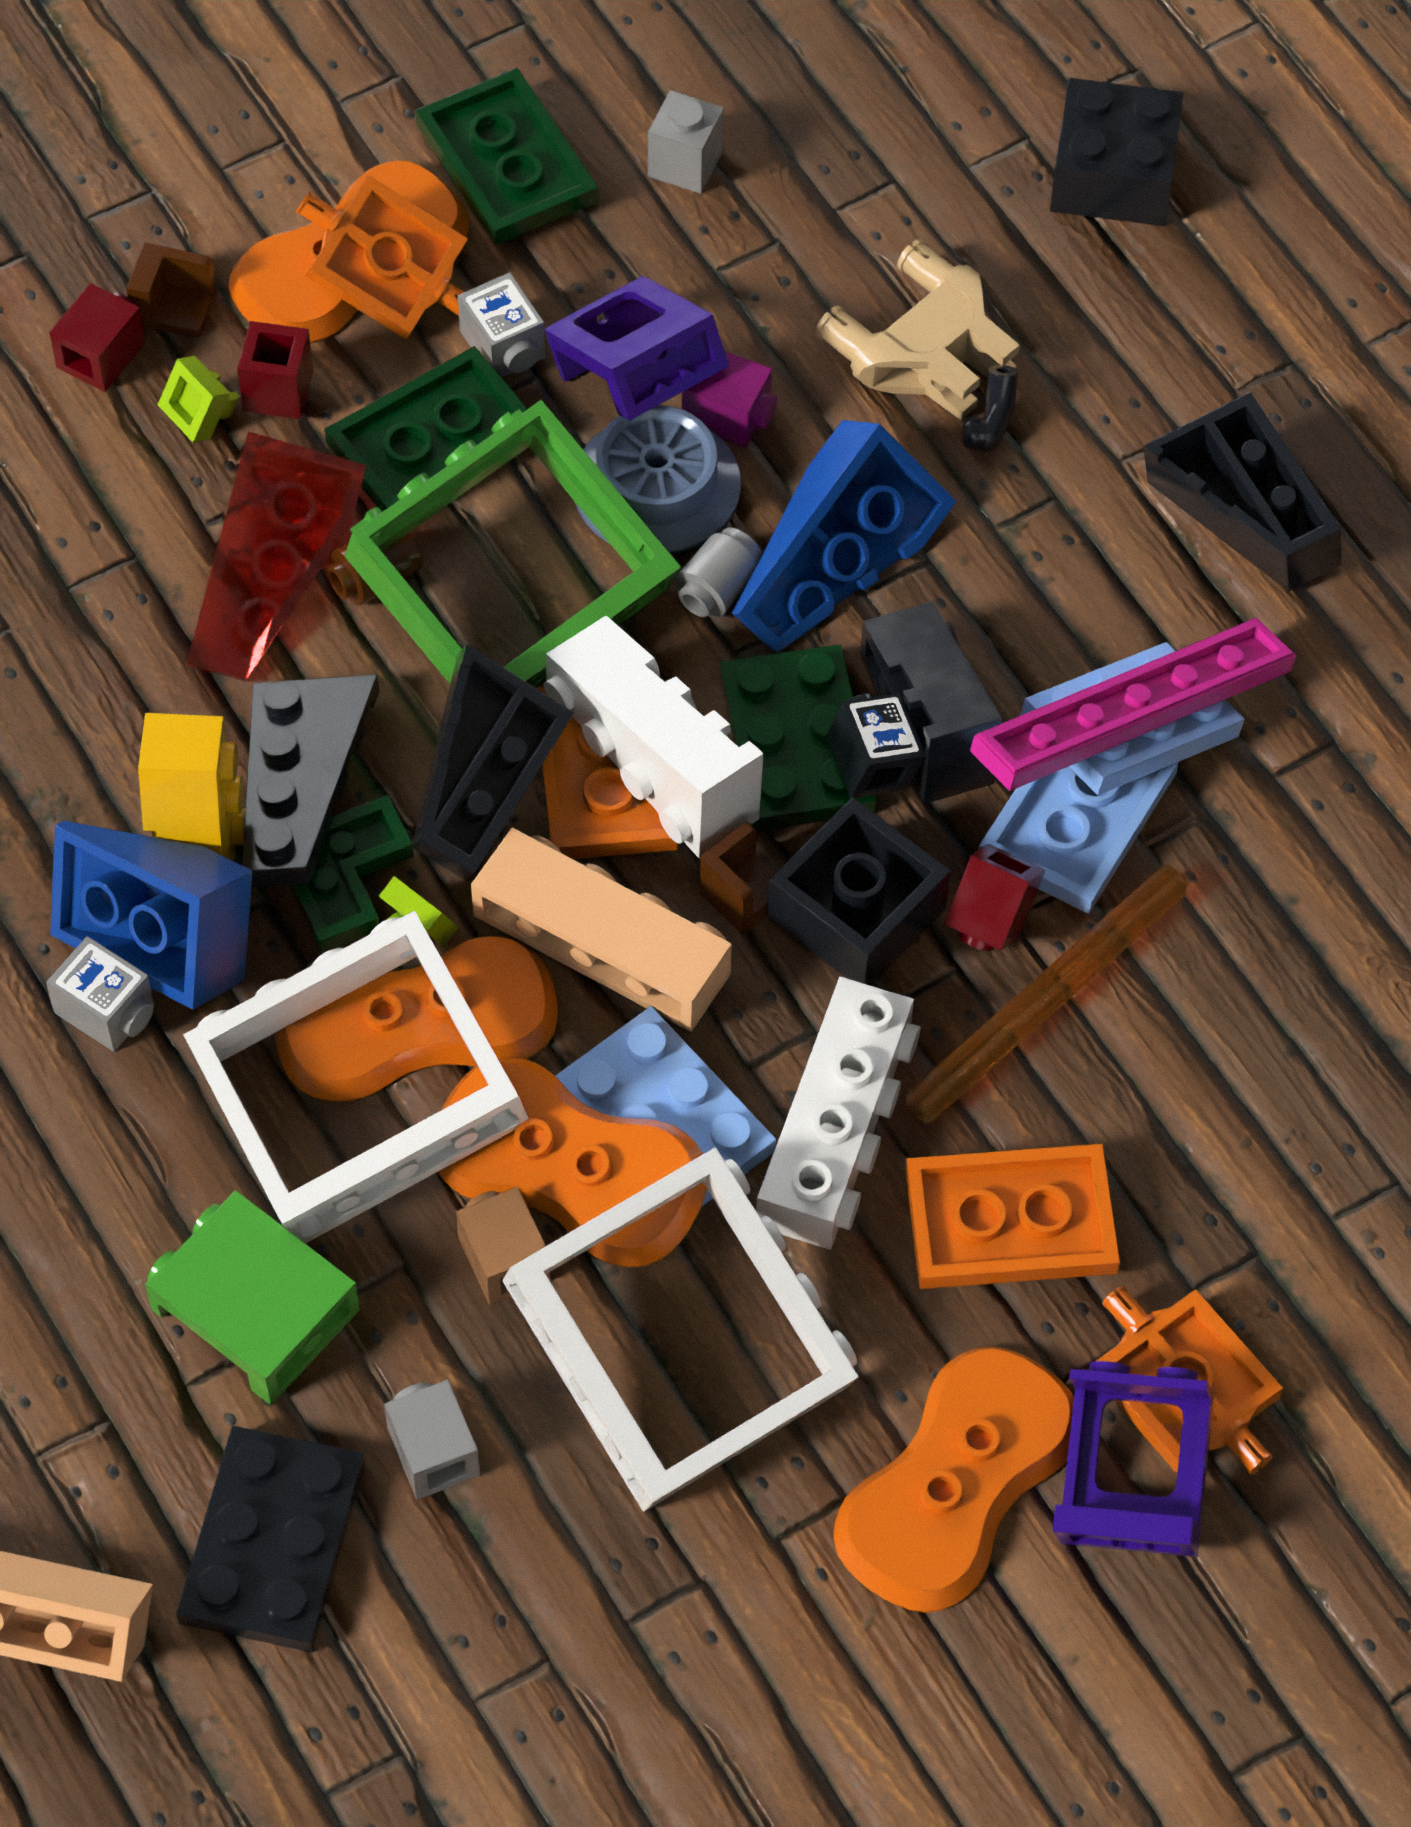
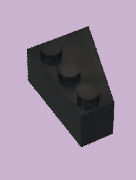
M1251 392L1144 445L1147 482L1285 590L1290 591L1342 565L1340 526Z
M933 601L863 621L860 655L878 696L901 694L926 755L913 778L923 804L994 784L995 776L975 757L970 749L974 735L1001 724L1002 717L960 649L951 623L944 622Z
M467 644L456 658L412 843L415 850L463 880H467L476 872L574 714L568 708Z

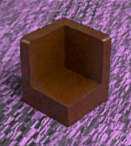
M144 242L126 287L127 297L140 308L142 326L190 337H199L217 294L212 258L202 254Z
M744 822L700 856V894L742 935L768 915L769 880L776 874L756 854V829L750 823Z

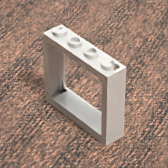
M415 911L402 918L395 917L381 922L371 931L370 935L346 948H335L323 953L314 961L312 966L288 979H277L265 984L257 991L254 997L230 1010H220L209 1014L200 1021L195 1029L183 1034L283 1227L305 1244L514 1131L519 1124L529 1119L517 1092ZM417 957L488 1086L289 1193L221 1061Z
M716 1147L511 1266L502 1280L643 1512L842 1392L859 1377L853 1366L857 1365V1358L850 1343L840 1331L834 1330L831 1332L817 1310L821 1307V1300L815 1287L805 1274L800 1272L795 1275L782 1254L786 1250V1245L779 1229L768 1216L759 1217L746 1196L750 1193V1186L744 1173L734 1160L728 1159L724 1161ZM703 1182L819 1368L822 1376L665 1470L546 1274Z

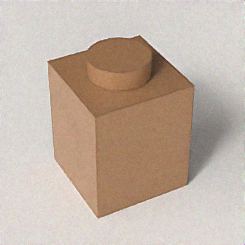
M518 1187L503 1193L498 1191L482 1193L470 1200L465 1208L456 1211L460 1244L489 1306L512 1297L502 1281L509 1268L546 1247ZM549 1272L546 1274V1276L548 1277L549 1281H551Z

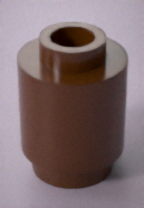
M410 532L382 551L406 582L411 581L413 573L422 568V556ZM346 544L332 551V565L327 568V574L334 591L341 599L349 598L354 604L361 606L377 598V595L344 557L348 546Z

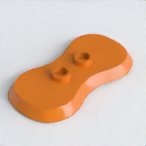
M391 161L369 169L348 188L334 207L339 211L341 206L353 199L367 175H370L466 237L470 226L467 209L459 196L436 175L420 165L409 161ZM311 223L295 230L270 236L256 243L239 259L230 274L228 287L233 302L249 322L256 321L309 329L310 343L337 333L352 319L358 309L305 276L321 251L323 235L326 232L324 229Z
M484 936L456 944L440 954L497 1058L514 1057L528 1060L548 1045L556 1031L558 1001L549 970L533 948L521 941L507 937ZM422 965L387 972L274 1033L278 1056L288 1078L300 1091L310 1097L325 1101L344 1102L367 1097L380 1091L397 1079L423 1068L439 1065L477 1066Z
M503 1057L498 1058L517 1092L529 1119L519 1124L514 1131L438 1171V1173L454 1191L470 1199L485 1192L498 1191L503 1193L518 1187L527 1207L549 1215L558 1221L568 1232H571L703 1155V1152L688 1134L674 1125L653 1119L622 1118L601 1113L580 1102L543 1066L522 1058ZM478 1066L470 1070L457 1083L441 1110L488 1086ZM703 1182L586 1251L603 1262L624 1267L647 1266L663 1259L677 1247L692 1227L703 1204L707 1190Z
M995 1346L977 1347L963 1352L949 1361L933 1380L919 1428L906 1449L890 1464L861 1481L842 1502L834 1524L833 1539L836 1553L844 1567L863 1586L882 1599L912 1611L924 1613L942 1611L958 1604L978 1587L986 1573L999 1525L1010 1507L1021 1495L1056 1473L1067 1462L1074 1395L1060 1378L1038 1362L1007 1348Z

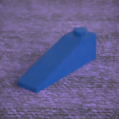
M842 420L807 467L732 614L772 652H780L834 612V606L856 590H865L879 580L878 575L899 559H908L921 550L957 501L879 423Z

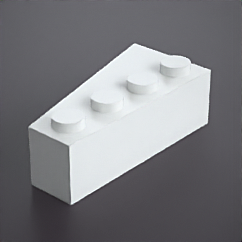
M605 616L546 653V682L544 683L546 695L574 712L573 718L581 725L584 738L591 749L598 756L604 757L607 755L620 769L621 778L630 793L638 800L646 798L659 813L660 822L669 837L678 844L685 842L700 859L701 855L747 821L753 824L759 820L763 752L750 741L740 747L733 743L727 736L731 732L730 724L715 710L705 716L700 714L692 699L690 688L676 676L664 682L659 677L660 672L655 658L609 617Z

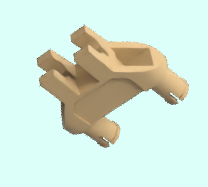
M916 239L913 241L912 246L917 249V252L908 245L898 259L897 269L910 276L928 290L930 294L884 332L881 331L873 334L846 313L844 308L837 305L831 308V313L836 316V319L826 312L819 321L815 333L818 338L825 340L851 361L854 377L869 388L886 393L927 395L962 420L977 407L978 399L971 393L980 384V378L963 363H968L987 378L988 369L991 366L1005 365L1017 369V365L1011 359L1019 353L1020 345L985 316L979 273L968 265H957L954 267L928 247L926 242Z

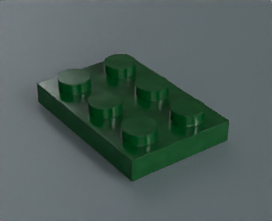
M518 67L415 110L416 125L495 246L598 202L597 185Z
M473 346L324 429L327 445L374 504L383 512L400 500L397 497L398 493L412 479L422 473H426L429 478L433 477L447 467L444 463L445 460L460 445L469 440H473L478 445L493 434V425L507 412L513 414L518 409L523 413L527 408L480 351Z
M841 644L720 661L719 675L733 743L740 747L750 741L763 752L759 820L751 825L756 831L829 821L851 799L826 739V734L842 703L853 698ZM875 795L854 798L875 814Z

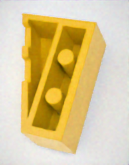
M145 713L138 775L143 831H151L152 837L203 846L234 861L235 846L244 845L246 808H242L243 778L237 775L238 746L237 742H227L223 716Z

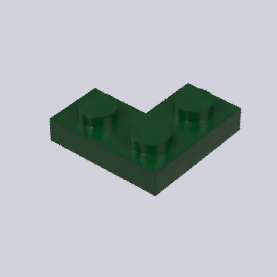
M388 795L331 816L332 823L310 883L289 885L321 953L369 935L380 924L379 917L360 878L414 857L413 844Z

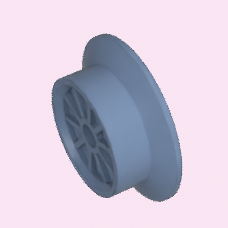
M658 405L630 421L619 415L606 428L596 434L583 448L585 453L671 555L686 552L703 545L712 534L719 533L725 528L736 511L741 490V478L737 461L727 444L715 432L707 428L701 420L687 411L672 406ZM575 502L578 512L587 526L598 537L609 543Z

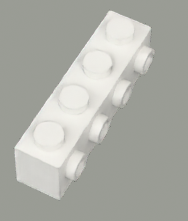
M839 977L757 1197V1214L760 1218L764 1215L768 1216L775 1223L781 1235L831 1250L838 1229H851L861 1198V1192L854 1191L853 1187L859 1171L870 1174L873 1169L881 1142V1136L873 1134L879 1115L886 1118L891 1117L901 1087V1081L893 1079L899 1061L911 1062L918 1043L921 1026L911 1024L913 998Z

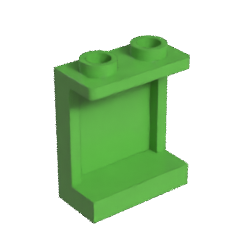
M236 1190L221 1205L213 1204L201 1214L193 1227L192 1236L176 1252L170 1250L164 1253L152 1266L145 1283L152 1311L161 1318L168 1312L245 1371L248 1374L251 1390L269 1405H272L360 1310L355 1281Z

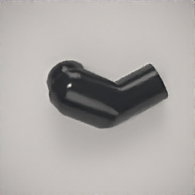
M995 365L988 369L984 419L970 416L964 420L962 444L965 448L971 450L981 448L983 453H986L999 446L1015 413L1018 370L1016 368Z

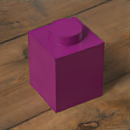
M725 351L729 367L683 391L682 410L697 417L721 439L747 448L757 428L766 429L775 413L778 397L771 394L772 368Z

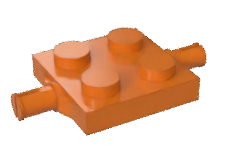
M367 175L354 198L341 206L339 211L308 191L295 213H299L326 232L323 235L321 251L305 275L306 277L405 340L411 334L421 315L433 307L436 302L459 316L458 295L464 293V291L449 281L452 277L454 261L468 238L370 175Z
M1125 1286L1116 1288L1115 1293L1112 1291L1104 1299L1102 1305L1123 1326L1126 1333L1116 1347L1096 1361L1125 1364L1130 1367V1374L1157 1376V1369L1161 1367H1178L1196 1371L1198 1373V1380L1207 1381L1214 1394L1209 1451L1226 1445L1246 1467L1250 1475L1257 1473L1259 1467L1261 1469L1264 1468L1273 1455L1248 1430V1426L1255 1416L1280 1399L1283 1387L1196 1289L1173 1306L1153 1311L1150 1314H1147L1128 1293ZM1115 1400L1114 1402L1177 1474L1183 1424L1182 1410L1174 1405Z

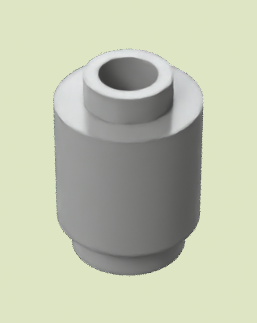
M728 527L722 533L712 534L675 578L680 602L687 610L699 617H722L743 593L762 556L759 546L750 536L736 528Z

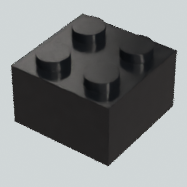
M1069 77L1054 171L1050 212L1164 227L1184 92Z
M852 797L769 880L767 918L845 978L871 986L947 908L951 870Z

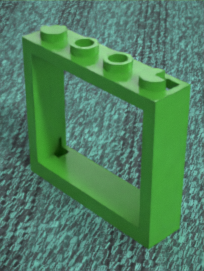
M542 400L523 413L520 409L513 414L507 412L493 425V434L478 445L473 440L463 443L447 457L444 462L447 467L431 478L426 473L418 475L398 493L397 497L400 499L398 502L383 512L379 507L370 509L366 512L365 518L350 528L352 535L344 557L449 684H451L457 655L462 648L382 551L528 447L531 448L631 568L633 573L503 668L531 686L537 687L546 680V653L605 616L609 617L618 626L666 592L671 587L681 568Z

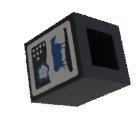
M900 693L875 697L873 694H861L843 702L826 734V739L850 798L907 790L926 757Z

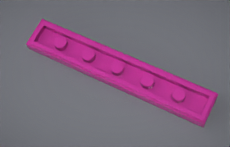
M1256 617L975 734L970 751L1009 791H1012L1291 672L1296 655Z

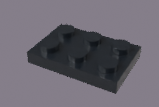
M232 1425L177 1609L178 1623L312 1653L364 1470V1453Z

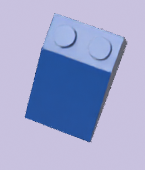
M62 821L55 825L50 935L74 948H77L86 936L90 937L147 974L152 989L193 1010L245 981L252 870L203 846Z

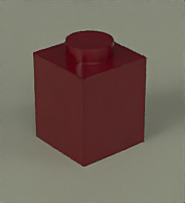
M92 283L88 284L49 332L56 368L103 392L108 390L145 344L140 308L124 294L119 292L110 293Z
M250 321L237 367L243 411L301 420L314 372L309 329Z
M987 844L971 855L944 924L960 931L959 938L974 948L984 951H993L994 948L1000 951L1019 937L1046 870L991 844Z

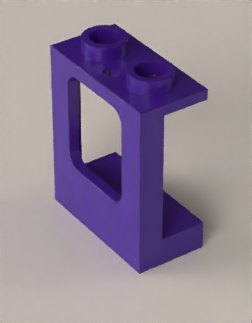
M645 276L637 278L544 328L561 379L567 382L587 370L605 379L617 413L628 421L729 367L713 314ZM604 312V318L597 322V315Z
M1109 1361L1090 1362L1089 1370L1070 1369L1069 1379L1075 1387L1065 1486L1063 1504H1055L1052 1532L1062 1544L1198 1557L1214 1394L1208 1382L1198 1380V1373L1196 1371L1178 1367L1158 1368L1157 1376L1130 1374L1129 1366ZM1122 1400L1177 1406L1182 1410L1183 1424L1177 1482L1172 1494L1166 1497L1106 1492L1098 1488L1096 1476L1104 1409L1108 1403Z

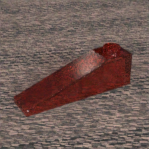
M248 431L240 449L186 666L246 682L352 523L366 465Z

